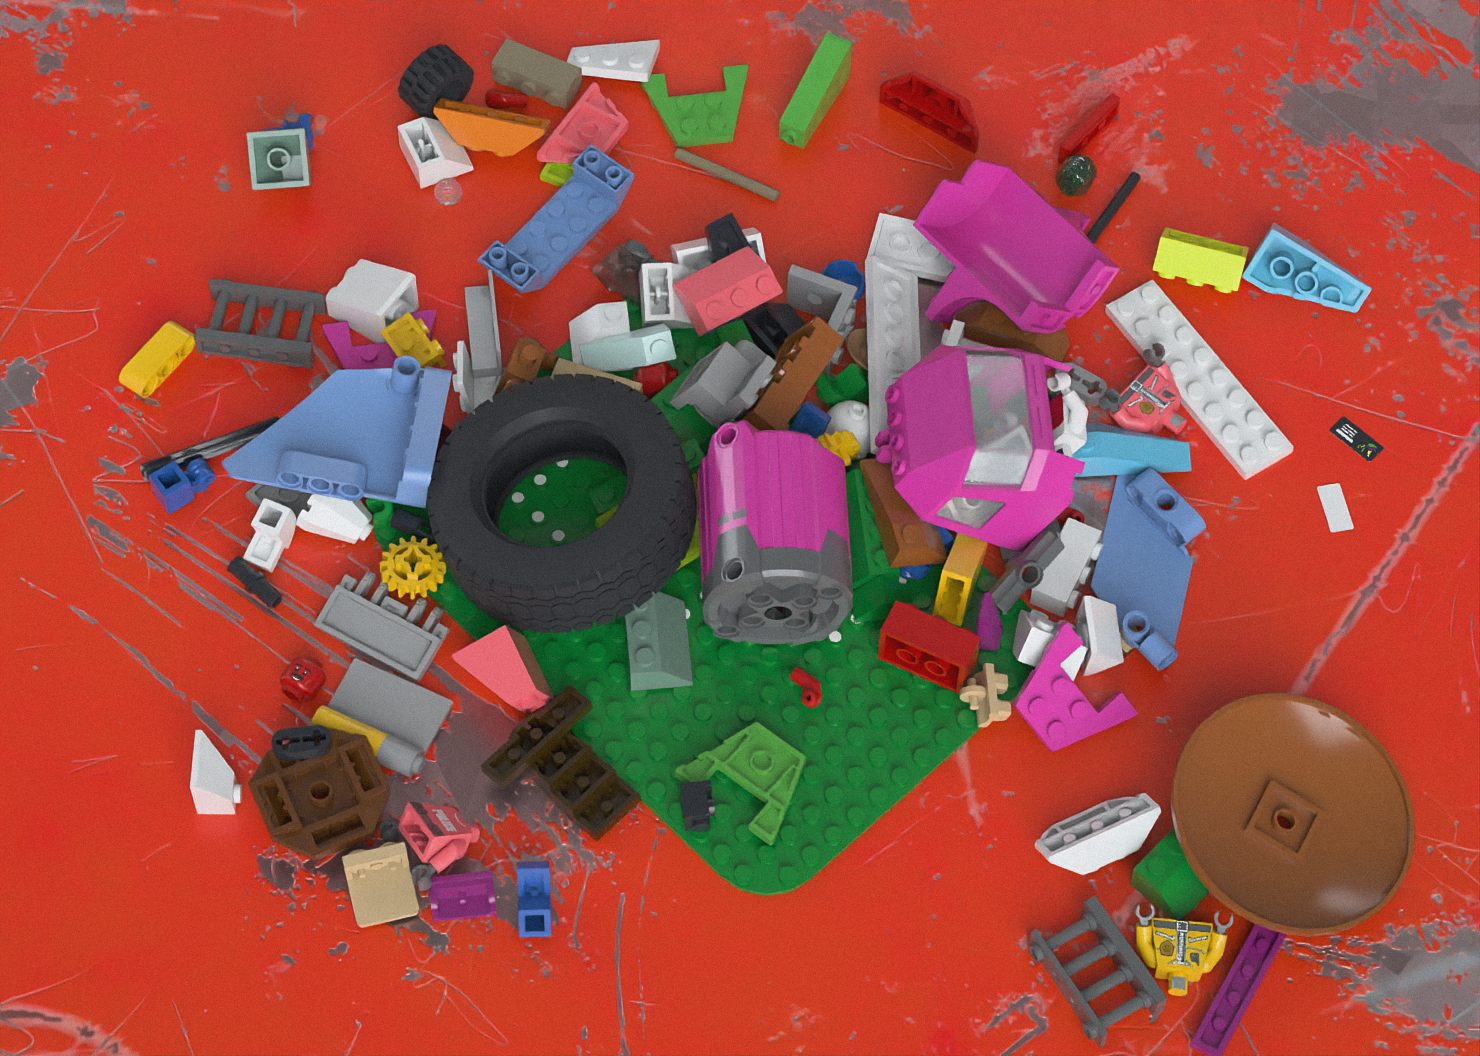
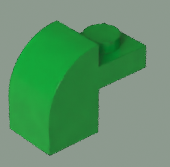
M852 362L836 377L821 372L815 381L818 388L816 393L825 402L829 410L832 406L842 401L854 400L864 404L869 401L868 371L856 363Z

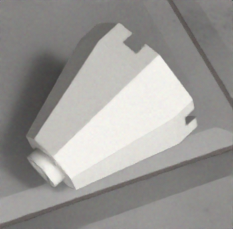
M317 494L311 495L307 502V507L310 510L307 512L303 509L295 523L305 531L353 544L359 538L365 541L374 528L370 524L373 516L361 500L348 501Z

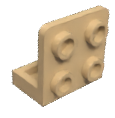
M387 842L376 849L367 851L358 849L346 856H342L356 923L359 927L373 926L415 916L419 913V905L412 881L405 842Z

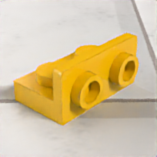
M407 312L380 331L397 357H414L420 363V368L423 369L426 366L431 367L436 362L441 368L446 365L441 357L445 354L444 350L436 339L430 342L426 336L430 331L421 318L415 321L412 315Z

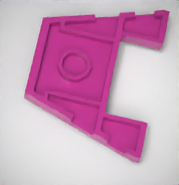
M435 309L411 312L410 314L415 321L421 318L430 332L426 336L431 342L433 327L436 323ZM348 321L322 324L323 335L330 343L333 353L339 359L344 370L393 368V364L398 357L387 342L351 346Z
M1062 621L1057 627L1056 631L1058 632L1052 642L1045 647L1042 653L1043 657L1035 670L1031 671L1012 703L1048 751L1051 752L1117 725L1138 714L1122 692L1117 691L1095 710L1060 664L1084 643L1068 622Z

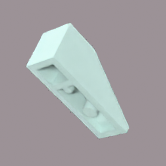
M664 323L579 344L583 365L603 372L649 366L676 359L671 331Z

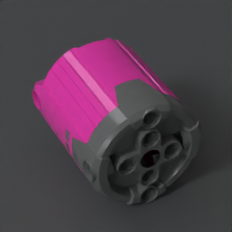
M746 420L723 424L712 435L708 454L701 461L697 471L703 620L713 630V634L716 637L738 643L747 641L761 644L793 643L794 645H799L811 641H822L841 626V622L849 615L853 605L845 462L838 455L821 446L815 438L808 434L786 430L760 431Z

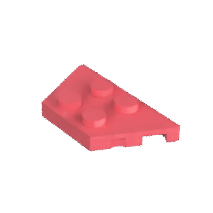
M593 82L538 150L537 160L540 162L572 164L590 144L608 155L628 130V120L622 113L616 110L614 103L609 98L606 99L601 94L600 86Z

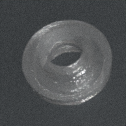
M453 178L441 179L434 188V197L442 205H454L461 200L463 195L461 185Z

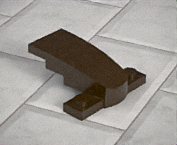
M569 685L542 710H537L523 718L512 730L508 741L480 766L482 772L503 789L521 773L526 771L540 789L571 820L594 840L598 841L641 801V797L638 792L617 777L615 769L594 755L589 745L568 732L593 709L592 702Z

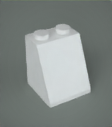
M360 259L354 267L351 266L346 271L343 280L338 286L332 287L326 296L328 315L339 322L348 321L349 328L375 343L386 342L380 331L407 312H416L419 308L416 277L410 272Z

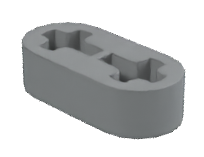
M1071 362L1063 363L1073 367L1069 372L1056 369L1055 374L1064 372L1073 376L1069 388L1071 391L1075 390L1086 405L1097 406L1099 399L1106 397L1104 392L1107 391V385L1100 377ZM1093 388L1098 389V392H1094L1093 394L1088 393V390H1093Z

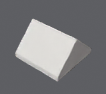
M1083 596L1075 623L1077 632L1082 635V639L1088 647L1081 665L1083 676H1089L1124 662L1116 605L1092 596Z

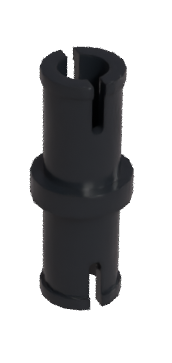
M240 556L230 562L227 571L245 585L244 590L249 594H255L271 610L281 603L284 595L266 581V576L262 572H256Z

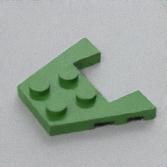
M748 64L723 67L725 91L668 97L664 73L650 75L648 82L639 81L641 89L645 90L653 109L657 110L662 124L677 148L733 142L745 82L748 76Z
M755 722L724 740L722 745L712 751H705L698 755L697 759L685 766L683 764L675 770V777L684 783L706 781L716 770L723 772L767 804L749 824V830L772 846L806 763V756L760 723Z

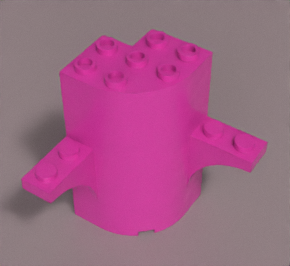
M976 159L969 165L961 182L944 179L934 190V194L926 206L920 210L918 218L913 224L930 243L956 266L947 276L946 282L939 293L932 298L930 306L924 313L931 321L949 323L964 307L978 301L987 300L999 307L1023 331L1041 334L1052 333L1065 328V321L1075 316L1079 319L1101 297L1120 268L1094 245L1083 232L1091 220L1087 215L1082 212L1052 206L1008 165L982 159Z

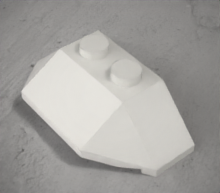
M1146 793L1137 794L1135 797L1108 800L1051 825L1042 834L1041 838L1036 840L1034 843L1035 848L1050 863L1085 875L1138 851L1160 815L1161 809Z

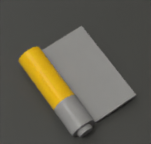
M354 658L327 707L324 705L320 706L310 726L322 725L353 735L354 733L365 735L380 765L411 778L414 774L419 775L422 772L426 763L425 755L448 715L453 701Z

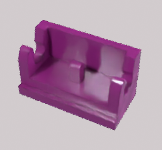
M492 870L431 877L432 885L429 889L433 922L497 915Z

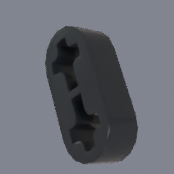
M322 725L285 728L274 733L271 745L274 755L282 761L318 758L330 752L332 738L330 731ZM314 737H321V745L315 746ZM284 740H289V749H283Z

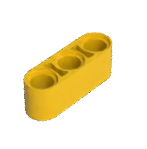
M173 320L168 321L125 365L120 373L119 382L142 398L149 397L192 352L196 345L195 334Z

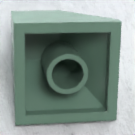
M305 128L247 132L252 190L301 187L312 184L311 159Z

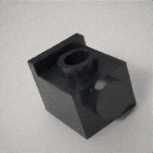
M711 780L680 784V802L685 831L692 830L697 833L708 831L711 828L710 816H715Z

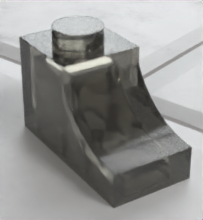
M619 244L591 272L610 292L615 291L621 294L636 308L641 304L639 282L641 266Z

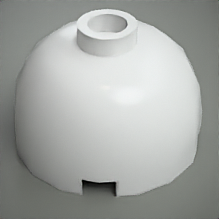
M854 400L842 401L832 406L826 413L832 419L824 434L828 433L830 436L836 430H839L840 433L848 430L849 433L854 434L861 448V451L857 452L858 458L856 459L865 458L866 454L871 452L869 406Z

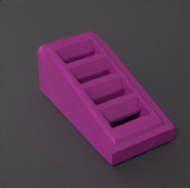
M985 592L980 605L976 635L981 637L980 649L997 651L1003 625L991 593Z

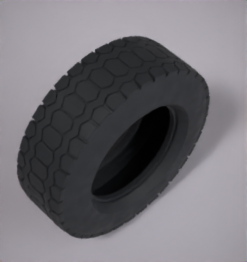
M572 374L554 375V380L549 375L532 379V385H530L529 381H525L511 386L513 392H510L507 388L492 396L493 402L487 399L474 409L475 415L470 412L458 424L459 429L455 427L445 440L446 445H442L436 457V462L433 465L430 485L427 491L428 515L436 543L449 571L463 593L474 605L487 615L492 616L493 619L506 625L510 624L511 627L526 631L530 629L531 632L549 633L550 628L553 633H569L572 627L575 632L593 628V622H596L598 627L615 621L613 616L615 614L618 618H621L634 611L633 604H636L639 608L653 597L651 591L657 594L668 582V577L672 578L681 565V560H684L690 547V542H692L697 515V502L692 475L678 436L661 409L649 400L647 396L619 381L614 382L613 379L601 376L594 378L593 375L575 374V377ZM569 459H589L606 463L627 477L624 497L613 516L602 527L581 540L561 546L537 547L510 539L499 530L500 515L509 495L521 481L544 466Z

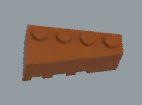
M818 316L787 337L774 358V361L777 363L770 372L773 375L772 379L764 388L758 389L756 392L759 396L749 409L744 410L738 422L746 420L760 431H787L789 420L800 409L801 402L844 338Z

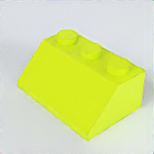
M1165 227L1160 238L1153 270L1158 271V275L1163 278L1175 279V276L1186 278L1187 283L1195 286H1203V283L1214 285V289L1217 291L1231 293L1232 290L1238 291L1249 248Z

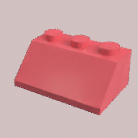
M749 246L672 284L699 337L783 293L770 266Z

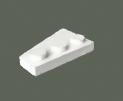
M660 40L572 47L567 63L582 68V75L648 82L660 50Z

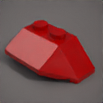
M915 70L881 84L879 103L973 154L976 153L979 131L971 103L964 96Z

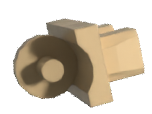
M985 663L983 671L975 674L973 678L967 679V686L959 691L960 699L963 702H968L970 709L976 710L978 727H987L992 721H1005L1011 715L1010 702L997 699V694H1004L1007 690L1008 676L994 672V664Z

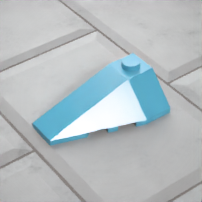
M1275 222L1259 244L1242 275V278L1265 292L1291 296L1302 301L1308 300L1321 303L1324 306L1354 313L1358 311L1372 290V287Z
M1098 422L1086 423L1087 441L1072 454L1074 459L1085 462L1081 475L1076 473L1075 477L1141 474L1147 468H1152L1157 473L1191 471L1188 442L1125 430L1121 427Z

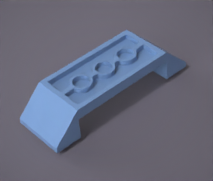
M591 144L572 162L573 176L510 241L503 245L496 240L478 258V262L488 270L492 269L495 275L521 293L543 289L618 212L635 178L631 171Z

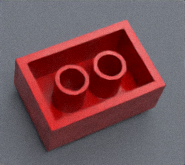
M896 600L880 630L878 659L959 694L960 689L967 686V679L971 678L977 666L981 637L968 628H959L948 623L943 617L931 616L920 611L913 604H904Z

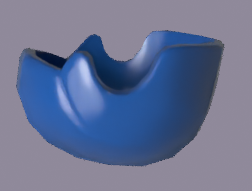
M840 259L829 263L822 270L821 275L858 287L854 297L855 300L858 301L865 293V277L857 268L855 262Z

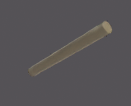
M677 148L674 158L774 202L780 196V191L686 150Z

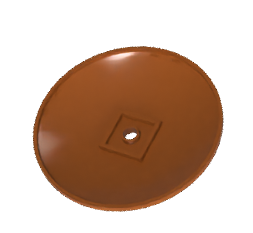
M1266 693L1241 698L1223 706L1205 719L1189 737L1176 762L1171 786V811L1181 849L1192 870L1205 887L1226 907L1248 921L1269 930L1290 935L1321 936L1334 934L1361 924L1376 914L1389 902L1402 884L1411 863L1415 840L1414 813L1407 786L1398 767L1383 745L1358 721L1339 709L1316 699L1286 693ZM1277 816L1286 817L1290 822V829L1280 827L1277 822Z

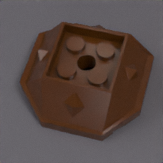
M327 728L331 734L332 748L328 754L318 758L282 761L274 755L272 749L267 751L248 785L273 842L317 861L375 837L391 790L365 735L356 733L353 735L341 730ZM314 737L315 746L321 745V737ZM290 743L283 744V749H289ZM320 793L328 794L326 798L321 800L314 798Z

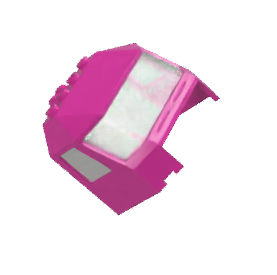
M941 344L905 372L893 385L888 387L885 401L887 402V424L889 429L880 431L875 438V446L879 448V451L876 453V460L880 464H887L892 461L891 471L893 473L894 488L922 521L1019 553L1071 504L1075 491L1070 488L1075 474L1081 475L1085 465L1083 461L1055 452L1045 373L1051 367L1069 372L1073 368L1072 366L1019 348L947 346Z

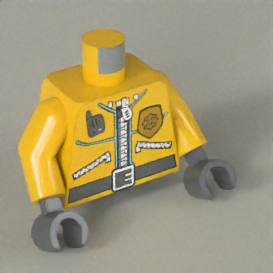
M1150 902L1148 903L1149 912L1146 915H1140V905L1136 903L1133 911L1139 918V922L1136 924V947L1145 964L1153 968L1154 977L1168 979L1169 994L1175 996L1186 995L1188 982H1199L1202 973L1210 972L1223 956L1228 936L1226 928H1229L1233 923V913L1231 912L1230 920L1227 923H1221L1218 921L1220 909H1218L1214 914V921L1217 927L1213 929V923L1153 918L1155 908Z

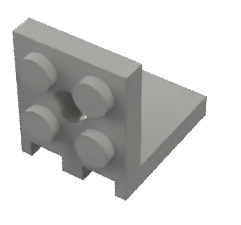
M792 264L788 272L786 304L795 309L829 320L828 325L844 338L823 369V372L830 374L833 365H839L844 353L842 346L847 341L851 331L855 329L853 323L856 317L855 308L857 300L854 297L858 287Z

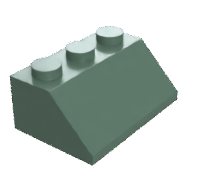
M651 591L653 594L651 599L639 608L636 604H633L635 610L624 616L631 691L693 686L685 602L662 592L655 594Z

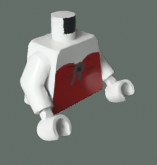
M1061 372L1055 374V377L1047 379V386L1051 391L1061 390V393L1049 402L1055 452L1073 458L1072 454L1087 441L1086 422L1088 409L1076 391H1071L1069 388L1071 385L1070 376L1067 373ZM1016 414L1006 415L1011 420V426L1007 422L999 423L1002 431L1020 428L1023 424L1021 417ZM1027 421V422L1025 423V426H1026V428H1027V430H1028V433H1029V435H1030L1029 421Z

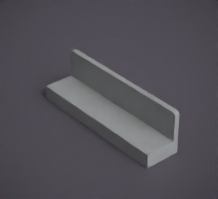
M492 269L487 270L489 285L464 287L473 378L501 376L502 374Z

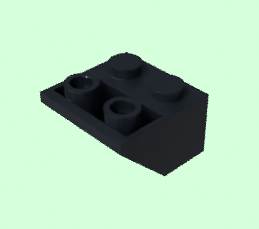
M765 303L742 317L754 344L773 360L785 339L806 324L789 304Z

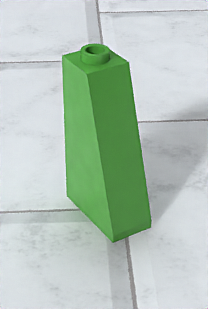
M829 32L825 34L779 121L780 139H783L790 145L805 148L850 77L852 42Z

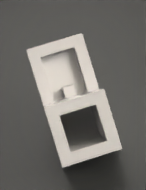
M263 499L251 523L256 532L243 557L245 562L271 573L273 572L284 548H289L295 532L296 516L290 508L269 499Z

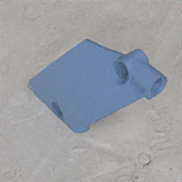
M1147 468L1141 474L1117 475L1102 538L1104 546L1097 559L1090 588L1098 599L1116 605L1118 625L1122 630L1125 643L1135 647L1157 670H1162L1170 666L1178 658V651L1174 647L1193 565V558L1189 555L1185 545L1206 529V524L1202 517L1154 469ZM1169 505L1172 508L1169 510H1163L1159 508V506ZM1137 625L1141 626L1143 630L1134 632L1129 628Z

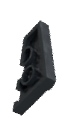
M732 212L705 227L711 264L746 246L751 248Z

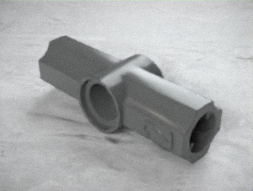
M1044 529L1021 555L1018 554L1010 558L1006 564V572L987 592L991 593L996 608L1000 613L1005 614L1028 588L1031 589L1038 586L1043 580V571L1065 548L1062 541L1052 532ZM1027 567L1026 573L1022 576L1023 570Z

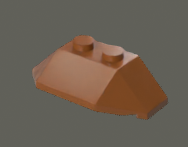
M987 300L978 301L964 307L955 317V320L965 323L963 337L993 347L1019 348L1063 363L1070 346V341L1064 328L1046 334L1023 331L999 307Z

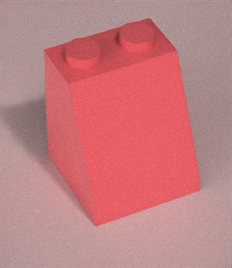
M506 625L452 655L458 664L505 702L528 715L537 710H542L554 699L526 637Z

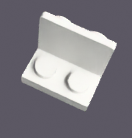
M458 341L457 353H453V363L457 374L452 376L455 392H460L461 394L460 406L462 412H467V414L471 412L475 415L474 409L484 401L489 399L493 402L492 396L501 376L473 378L472 363L464 341Z

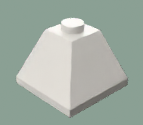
M627 301L596 304L569 322L572 359L574 363L583 365L579 344L630 332ZM633 368L619 369V370H612V371H604V372L633 370Z
M195 730L190 789L197 814H235L236 803L242 802V784H237L234 771L202 730Z

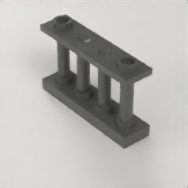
M228 279L209 280L211 298L216 300L210 327L207 329L196 328L194 339L197 353L313 368L315 360L312 343H307L314 313L326 315L327 307L324 294H319L315 291L304 292L238 283ZM228 302L245 304L238 332L235 333L221 331ZM257 306L274 308L267 336L264 337L249 335ZM285 310L302 312L296 339L293 341L278 339Z
M1094 896L1084 902L1082 919L1044 940L1037 929L1032 931L1028 950L1037 963H1042L1082 1022L1081 1027L1086 1037L1091 1041L1094 1039L1100 1048L1106 1043L1108 1035L1106 1028L1140 1008L1148 1009L1154 1017L1164 1011L1168 998L1100 901ZM1086 931H1094L1100 940L1099 945L1062 966L1052 951ZM1105 956L1108 958L1112 957L1118 966L1117 971L1080 992L1070 976ZM1122 982L1130 983L1135 990V997L1098 1018L1088 1002Z

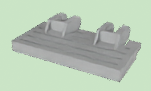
M368 571L363 576L354 593L352 590L358 581L345 574L340 584L336 585L313 625L328 635L420 683L450 631L449 628L439 623L444 612L443 609L436 606L421 629L416 625L426 610L428 603L426 600L418 599L406 620H404L403 618L409 607L387 596L389 593L388 583L381 582L371 600L368 601L365 597L375 581L376 574Z

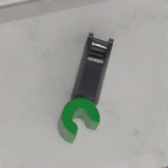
M367 498L368 511L375 513L373 517L375 528H385L390 525L391 528L415 536L421 541L427 538L429 545L436 543L429 519L400 508L394 511L392 502ZM423 527L430 529L428 534L421 532Z

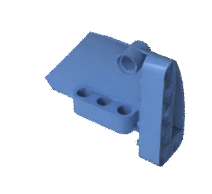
M411 356L398 357L393 364V368L336 370L285 416L238 451L224 459L222 465L229 476L234 479L348 501H357L362 497L425 508L452 371L426 366L425 369L420 368L418 360Z

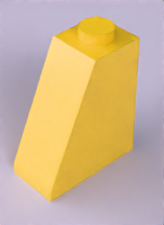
M957 534L942 570L932 616L937 615L943 617L948 623L958 626L962 625L983 564L988 542L964 534Z

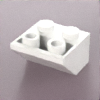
M422 117L397 126L400 148L421 189L474 170L464 147L455 142L440 121Z
M646 263L641 265L639 282L642 328L662 323L669 329L694 328L672 284L697 272V269L674 263Z
M1021 610L1012 649L1016 659L1037 667L1043 657L1042 653L1045 647L1052 642L1058 632L1056 631L1057 627L1064 620H1059V623L1048 620L1049 617L1040 611L1032 610L1029 613ZM1068 622L1084 643L1060 664L1071 680L1074 681L1088 647L1083 641L1082 635L1077 632L1076 626Z

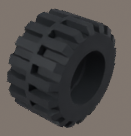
M438 44L423 51L406 68L399 82V96L421 118L427 117L439 120L433 113L434 106L441 98L462 102L471 89L474 71L449 46Z

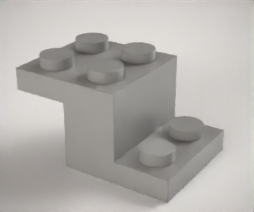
M726 341L697 362L669 403L677 410L687 403L690 406L696 403L718 424L728 417L734 419L742 411L743 407L747 410L756 402L759 397L756 392L759 388H764L772 379L773 375L770 372L777 362L767 355L753 365Z

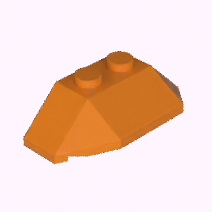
M444 98L437 102L433 110L435 116L458 145L466 146L471 151H492L495 155L501 157L513 156L543 136L551 123V120L451 101Z

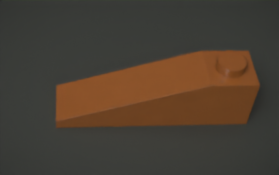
M876 459L861 460L860 467L889 568L946 563V551L941 534L936 526L922 521L894 488L893 473L891 471L892 461L891 463L880 464Z

